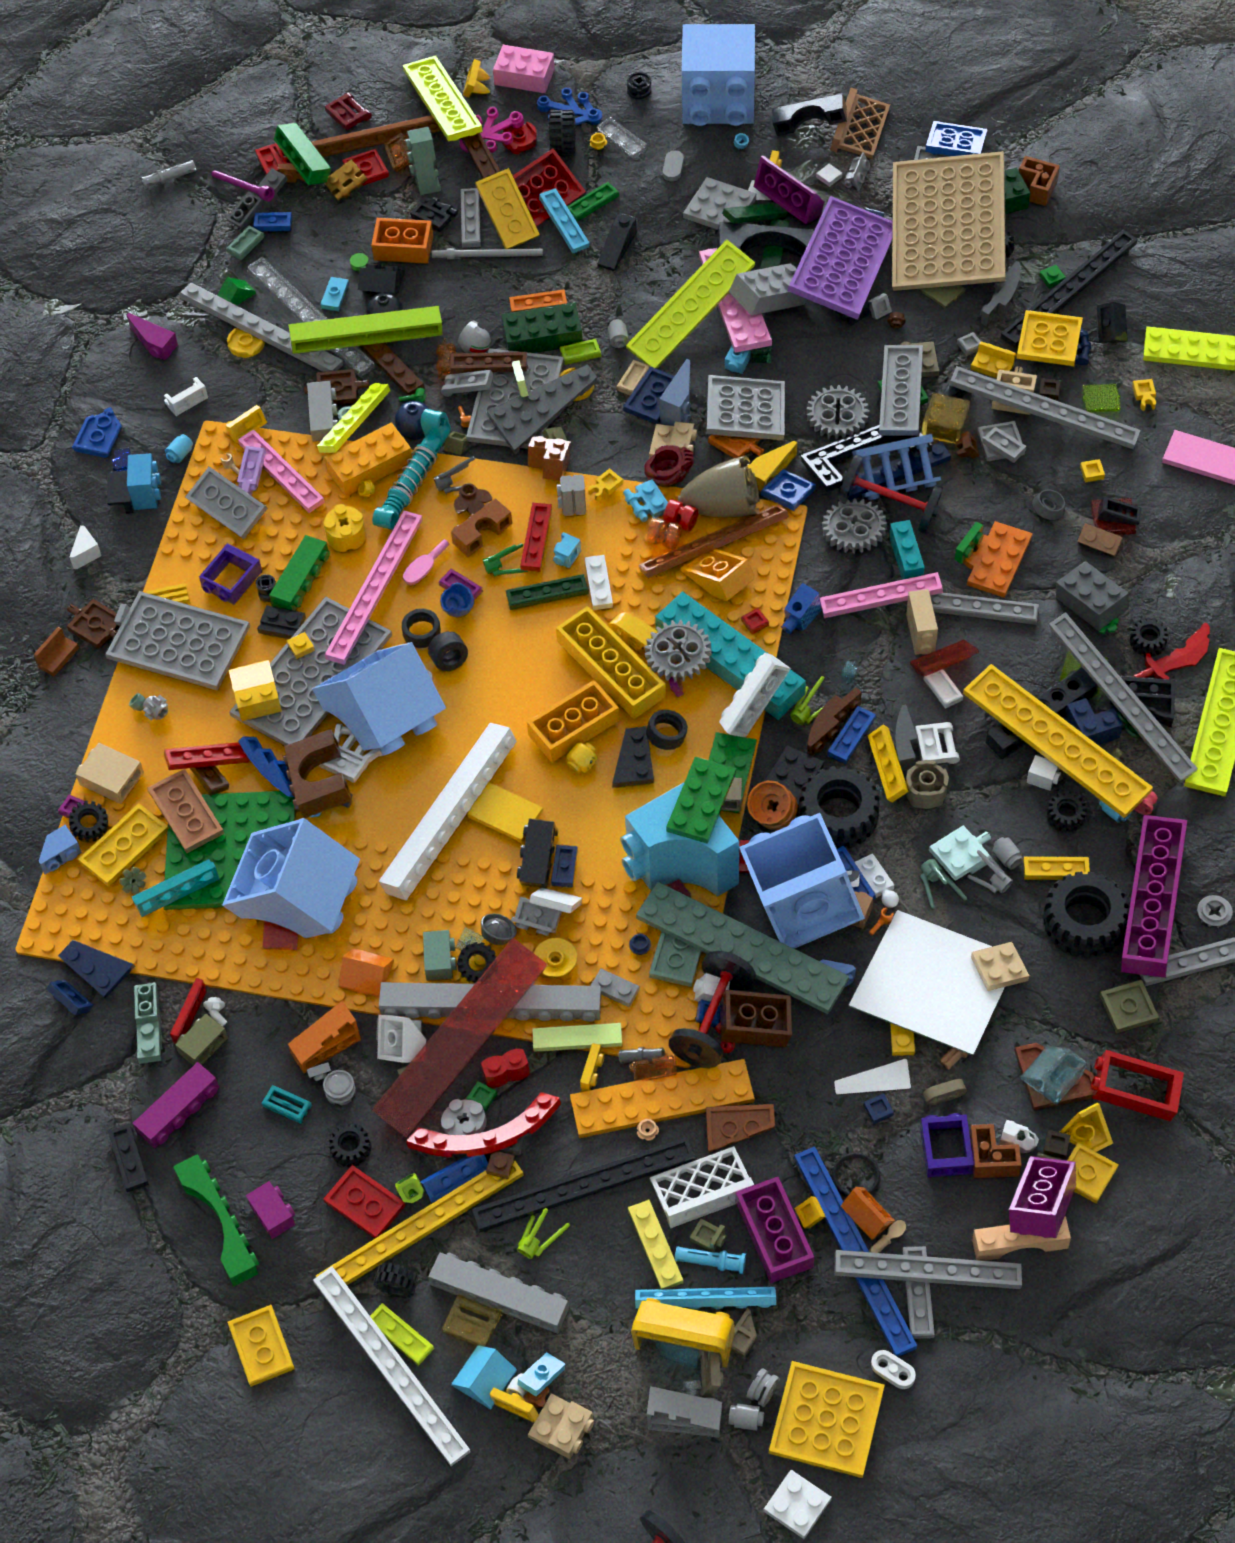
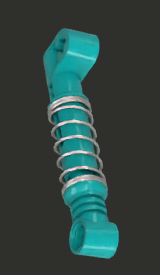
M431 409L423 411L421 426L425 438L421 444L414 448L412 459L407 460L408 465L402 468V474H398V481L393 482V486L388 490V497L383 506L375 509L372 518L374 526L393 530L399 520L400 513L404 507L411 503L413 495L417 493L418 487L422 485V480L427 477V472L432 469V465L435 464L437 459V453L451 432V426L446 413Z

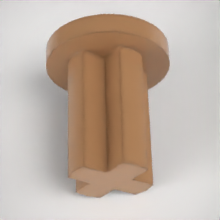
M951 1048L940 1059V1063L949 1070L961 1057L966 1058L968 1055L965 1052Z

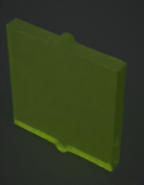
M1117 384L1083 385L1084 396L1082 400L1085 401L1087 412L1120 411V395L1118 394Z

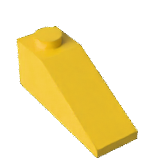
M790 442L755 458L748 465V468H751L752 473L755 474L759 491L797 455V442Z

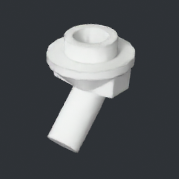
M218 997L208 998V1001L203 1002V1006L209 1011L212 1019L221 1026H224L227 1021L219 1011L225 1007V1003Z

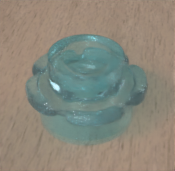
M847 660L841 675L846 677V680L849 677L854 678L858 667L855 666V661L850 662Z

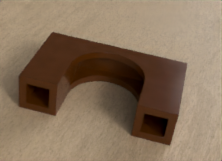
M331 729L284 746L286 755L283 756L286 766L289 767V770H286L290 782H292L289 786L292 795L296 798L293 800L296 811H300L304 818L352 801L348 784L342 773L316 782L306 781L312 769L320 764L341 757L338 741Z

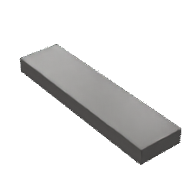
M477 188L461 189L462 248L481 247L480 202Z
M926 1246L903 1247L902 1249L903 1255L927 1257ZM905 1281L909 1328L913 1338H934L930 1283Z

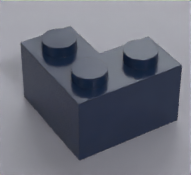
M1086 698L1067 704L1065 720L1097 745L1120 738L1123 724L1114 708L1094 714Z

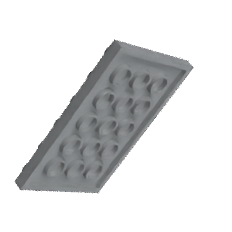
M489 348L488 353L517 352V351H508V350H500V349H491V348ZM527 353V371L522 372L527 391L529 392L559 378L564 358ZM492 372L493 379L490 389L480 390L477 393L466 439L467 442L509 446L488 417L487 411L520 396V391L514 372ZM544 430L537 432L533 437H544L542 434ZM525 443L520 448L528 449L529 443Z
M139 591L108 648L106 657L113 661L218 690L250 628V623Z

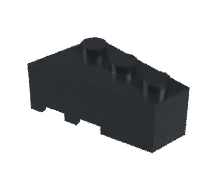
M1120 676L1159 723L1172 727L1176 680Z
M529 819L528 825H524L523 837H526L525 845H522L520 849V858H523L522 866H518L517 879H519L521 885L547 888L552 866V853L554 854L555 846H553L554 838L558 836L559 832L555 822Z

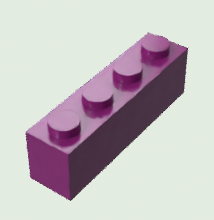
M197 1062L132 1123L136 1133L154 1149L159 1144L161 1145L166 1142L169 1135L175 1129H179L191 1114L196 1113L201 1108L202 1103L216 1094L219 1088L216 1077Z

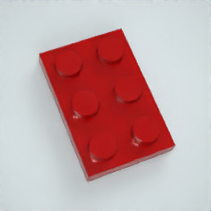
M353 1165L323 1199L324 1203L373 1238L382 1235L406 1206L402 1199Z

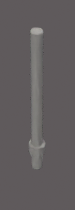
M447 248V250H432V258H447V260L455 259L456 257L543 256V249L454 250V248Z

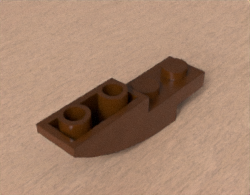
M855 687L842 699L835 694L822 708L809 734L808 755L813 756L815 753L821 752L827 742L833 741L839 734V723H842L852 710L855 711L857 706L860 707L862 692Z

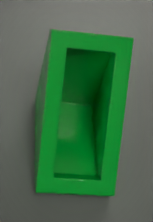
M227 277L217 296L237 306L256 294V291L245 280Z

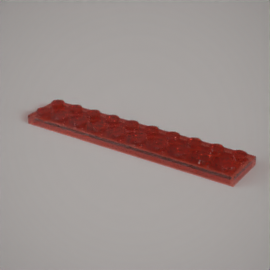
M512 938L378 1101L372 1111L407 1139L544 972L548 964L516 939Z

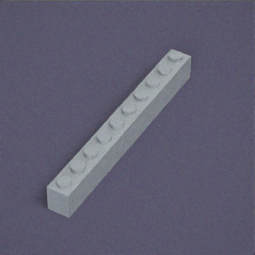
M381 982L379 1009L381 1015L407 1016L408 1018L429 1017L438 1019L440 1017H451L453 1019H461L463 1017H471L477 1020L484 1018H495L497 1020L517 1018L518 1020L539 1019L542 1021L550 1019H561L563 1021L583 1019L584 1021L591 1022L600 1020L601 986Z

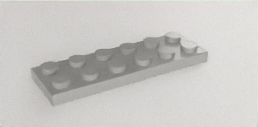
M923 345L884 346L879 435L919 436Z

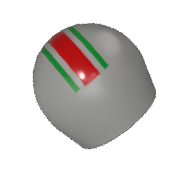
M474 320L469 322L462 330L457 343L465 353H486L491 344L490 335L487 330L478 326L479 323Z

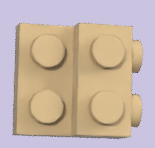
M675 422L674 426L656 424L649 459L659 447L664 445H676L680 449L686 447L693 452L694 445H692V441H696L697 430L694 429V424Z
M551 1394L529 1431L528 1437L571 1459L573 1453L577 1454L583 1444L581 1439L585 1432L589 1433L594 1425L593 1413L572 1401L569 1403Z

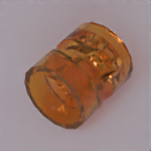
M654 517L648 529L647 542L657 545L662 543L663 547L674 550L681 537L682 525L672 522L667 524L665 520Z

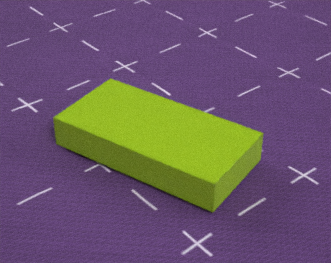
M596 339L560 347L561 356L564 358V365L601 357V351Z

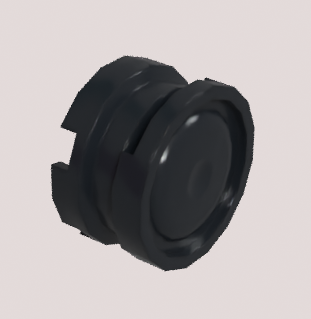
M644 72L630 74L627 78L628 95L634 99L648 97L651 93L650 75Z

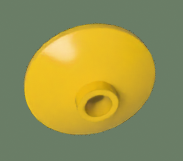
M550 938L541 942L535 949L533 956L534 964L537 970L547 977H562L570 973L575 967L577 952L569 941L562 938ZM554 959H558V960H559V962H557V963H553L552 961H553Z

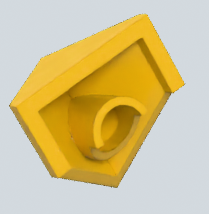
M1099 1103L1078 1112L1060 1131V1133L1071 1135L1070 1143L1075 1145L1080 1143L1095 1152L1113 1144Z

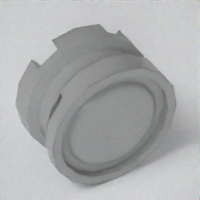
M335 1070L324 1079L323 1088L326 1098L330 1103L345 1105L352 1101L351 1099L355 1096L356 1088L350 1073L345 1070Z
M763 1368L757 1373V1378L750 1385L747 1398L750 1400L755 1399L760 1406L765 1407L773 1396L780 1378L776 1375H769L768 1371Z

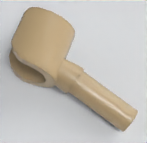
M227 453L228 460L221 458L223 467L225 469L231 468L239 475L240 470L234 464L232 455Z

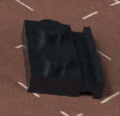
M266 605L260 625L257 628L258 633L291 639L304 623L305 613Z

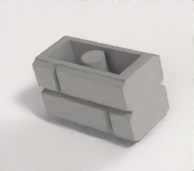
M561 476L560 484H557L558 508H562L564 516L574 514L585 515L584 476Z

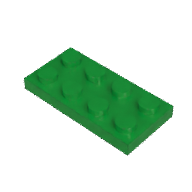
M716 732L709 761L736 768L735 777L742 778V805L757 739ZM722 810V811H728V812H733V813H738V814L740 813V811Z
M695 757L666 826V832L708 844L736 775V768Z

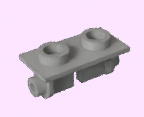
M862 152L860 157H856L852 161L849 169L850 172L847 173L844 179V185L847 188L855 186L857 191H860L862 183H864L865 176L870 169V162L864 152Z

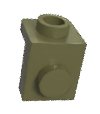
M700 1219L690 1236V1241L715 1253L718 1247L721 1248L726 1241L725 1226L720 1225L718 1228Z

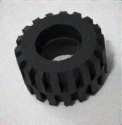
M551 110L549 114L550 150L554 148L559 156H574L576 153V125L573 110Z

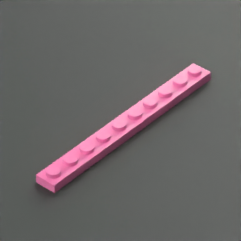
M403 511L326 651V660L345 665L422 522V515Z

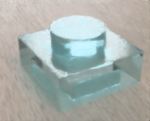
M465 927L455 948L461 951L466 945H471L473 942L481 944L484 937Z

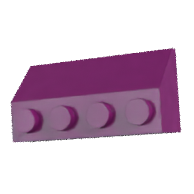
M761 156L753 187L805 224L820 218L825 203L821 197L769 159Z

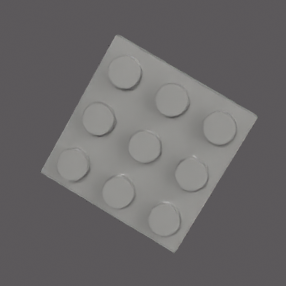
M707 177L683 212V218L718 230L719 222L732 223L723 216L724 208L753 205L757 193Z

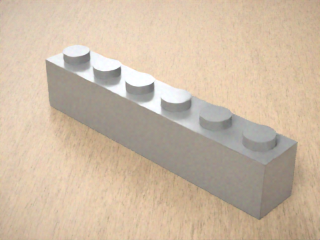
M439 1253L428 1276L431 1286L554 1333H559L569 1310L568 1300L564 1296L557 1293L549 1294L536 1285H525L520 1279L515 1277H504L497 1270L489 1269L488 1271L480 1268L481 1266L473 1261L465 1262L459 1260V1257L452 1253Z

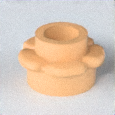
M644 1119L637 1126L638 1137L647 1141L653 1140L655 1135L659 1133L658 1126L651 1119Z

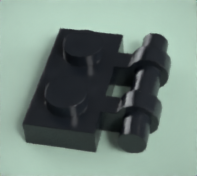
M427 196L425 203L421 201L410 212V215L415 220L431 221L432 228L441 232L451 221L450 215L456 217L458 210L448 203L440 202V199Z

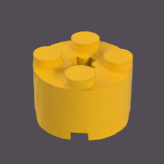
M339 504L326 515L324 528L331 548L336 551L347 552L348 549H358L364 543L366 531L363 515L357 509Z

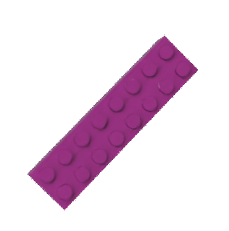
M1144 815L1121 972L1166 978L1187 820Z

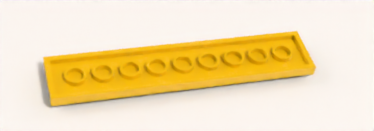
M992 664L963 690L965 696L1123 818H1126L1152 792L1153 787Z

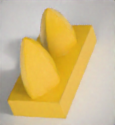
M474 59L468 71L463 96L468 98L471 93H490L489 89L479 82L490 79L489 75L480 68L481 61Z
M256 405L235 420L228 421L226 429L230 433L232 440L238 443V439L252 430L256 431L265 425L267 421L261 408Z

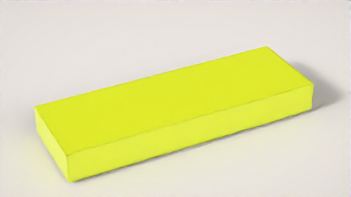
M383 1303L370 1315L387 1340L416 1365L419 1366L434 1350V1346Z

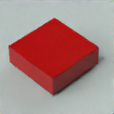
M759 608L741 617L742 623L752 635L769 626V621Z

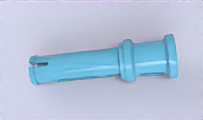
M677 1246L675 1261L718 1267L720 1271H725L726 1269L739 1271V1274H744L746 1254H729L724 1250L720 1251V1253Z

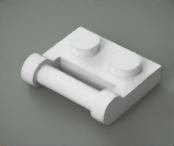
M944 722L915 726L921 761L932 760L936 761L937 764L946 762L954 764L959 762V754L955 750L952 736V723ZM938 733L944 734L948 753H942Z

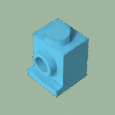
M731 346L725 357V369L743 374L751 358V350L735 353Z
M563 532L561 534L562 541L555 545L553 561L557 565L570 568L581 552V541Z

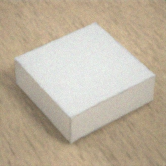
M828 164L817 172L816 178L830 187L842 178V172Z

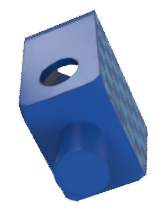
M804 583L800 585L784 609L786 621L782 624L781 628L785 632L791 634L795 628L804 631L822 611L819 592Z

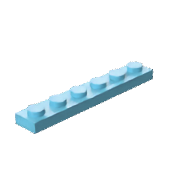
M775 1287L635 1290V1306L639 1308L642 1301H646L647 1298H654L662 1304L687 1307L689 1309H699L701 1307L721 1309L724 1306H734L736 1308L758 1306L767 1308L771 1305H776Z

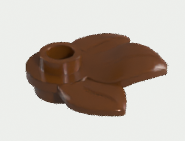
M466 483L461 487L459 497L454 501L455 511L457 514L468 511L471 515L475 514L483 508L484 503L492 501V496L487 490L477 489L475 485Z

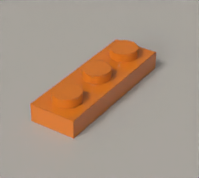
M565 289L509 297L511 312L567 304Z

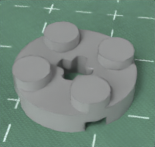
M452 1100L441 1118L442 1128L448 1135L482 1133L487 1124V1118L482 1105L473 1100ZM461 1119H469L468 1121H464L463 1124H460Z

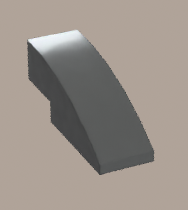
M906 704L902 705L898 715L894 744L901 769L905 771L915 766L916 757L913 750H917L918 741Z

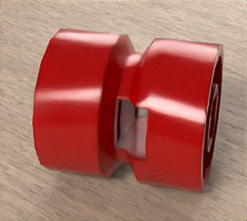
M671 499L665 508L663 523L673 527L677 525L678 529L691 532L698 518V508L690 505L684 507L682 502Z

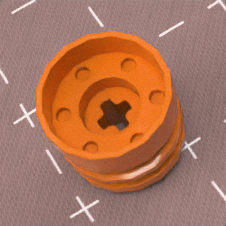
M767 780L753 787L748 795L747 806L749 813L754 820L767 829H783L789 826L791 821L797 816L798 804L796 798L791 791L777 781ZM776 803V804H777V806H776V809H777V810H776V811H773V810H772V809L774 808V807H773V804Z

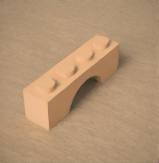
M1065 1216L1057 1238L1011 1233L1010 1225L974 1230L972 1242L976 1260L986 1261L1000 1259L1011 1251L1023 1248H1040L1045 1252L1068 1249L1071 1236Z

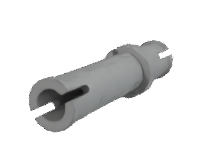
M193 160L166 170H157L156 173L142 177V182L145 188L156 184H164L165 181L195 172L196 166Z

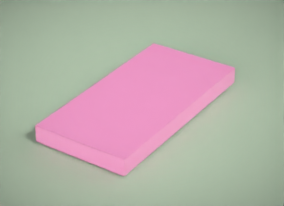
M1174 430L1162 463L1235 485V448Z

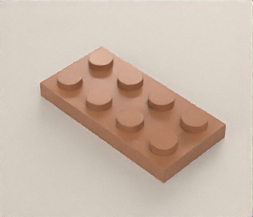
M185 769L147 788L186 853L224 834L221 825Z

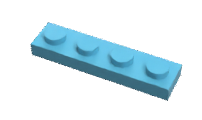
M554 188L539 194V200L571 252L576 253L589 248V241L557 189Z

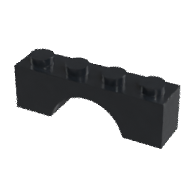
M843 94L773 108L772 123L776 135L781 136L795 133L802 123L811 119H822L829 125L847 122V106Z

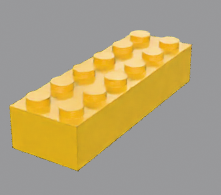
M588 606L556 627L557 642L633 719H636L666 698L665 683Z

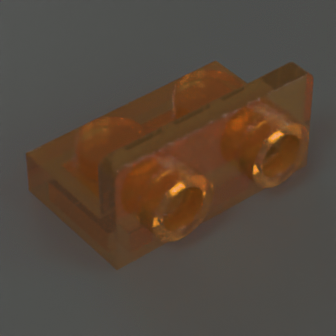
M402 133L384 143L391 166L396 173L411 164L407 157V152H410V150H407L405 139H408V137L406 138Z

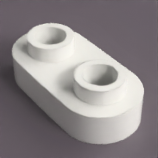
M886 1350L877 1351L872 1356L871 1367L877 1375L900 1389H908L914 1384L916 1374L911 1365ZM885 1362L887 1366L882 1368L879 1366V1363ZM905 1375L907 1380L902 1381L899 1379V1376Z

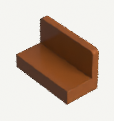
M57 627L34 653V658L39 669L55 677L79 649V646L74 641L65 637L62 628Z

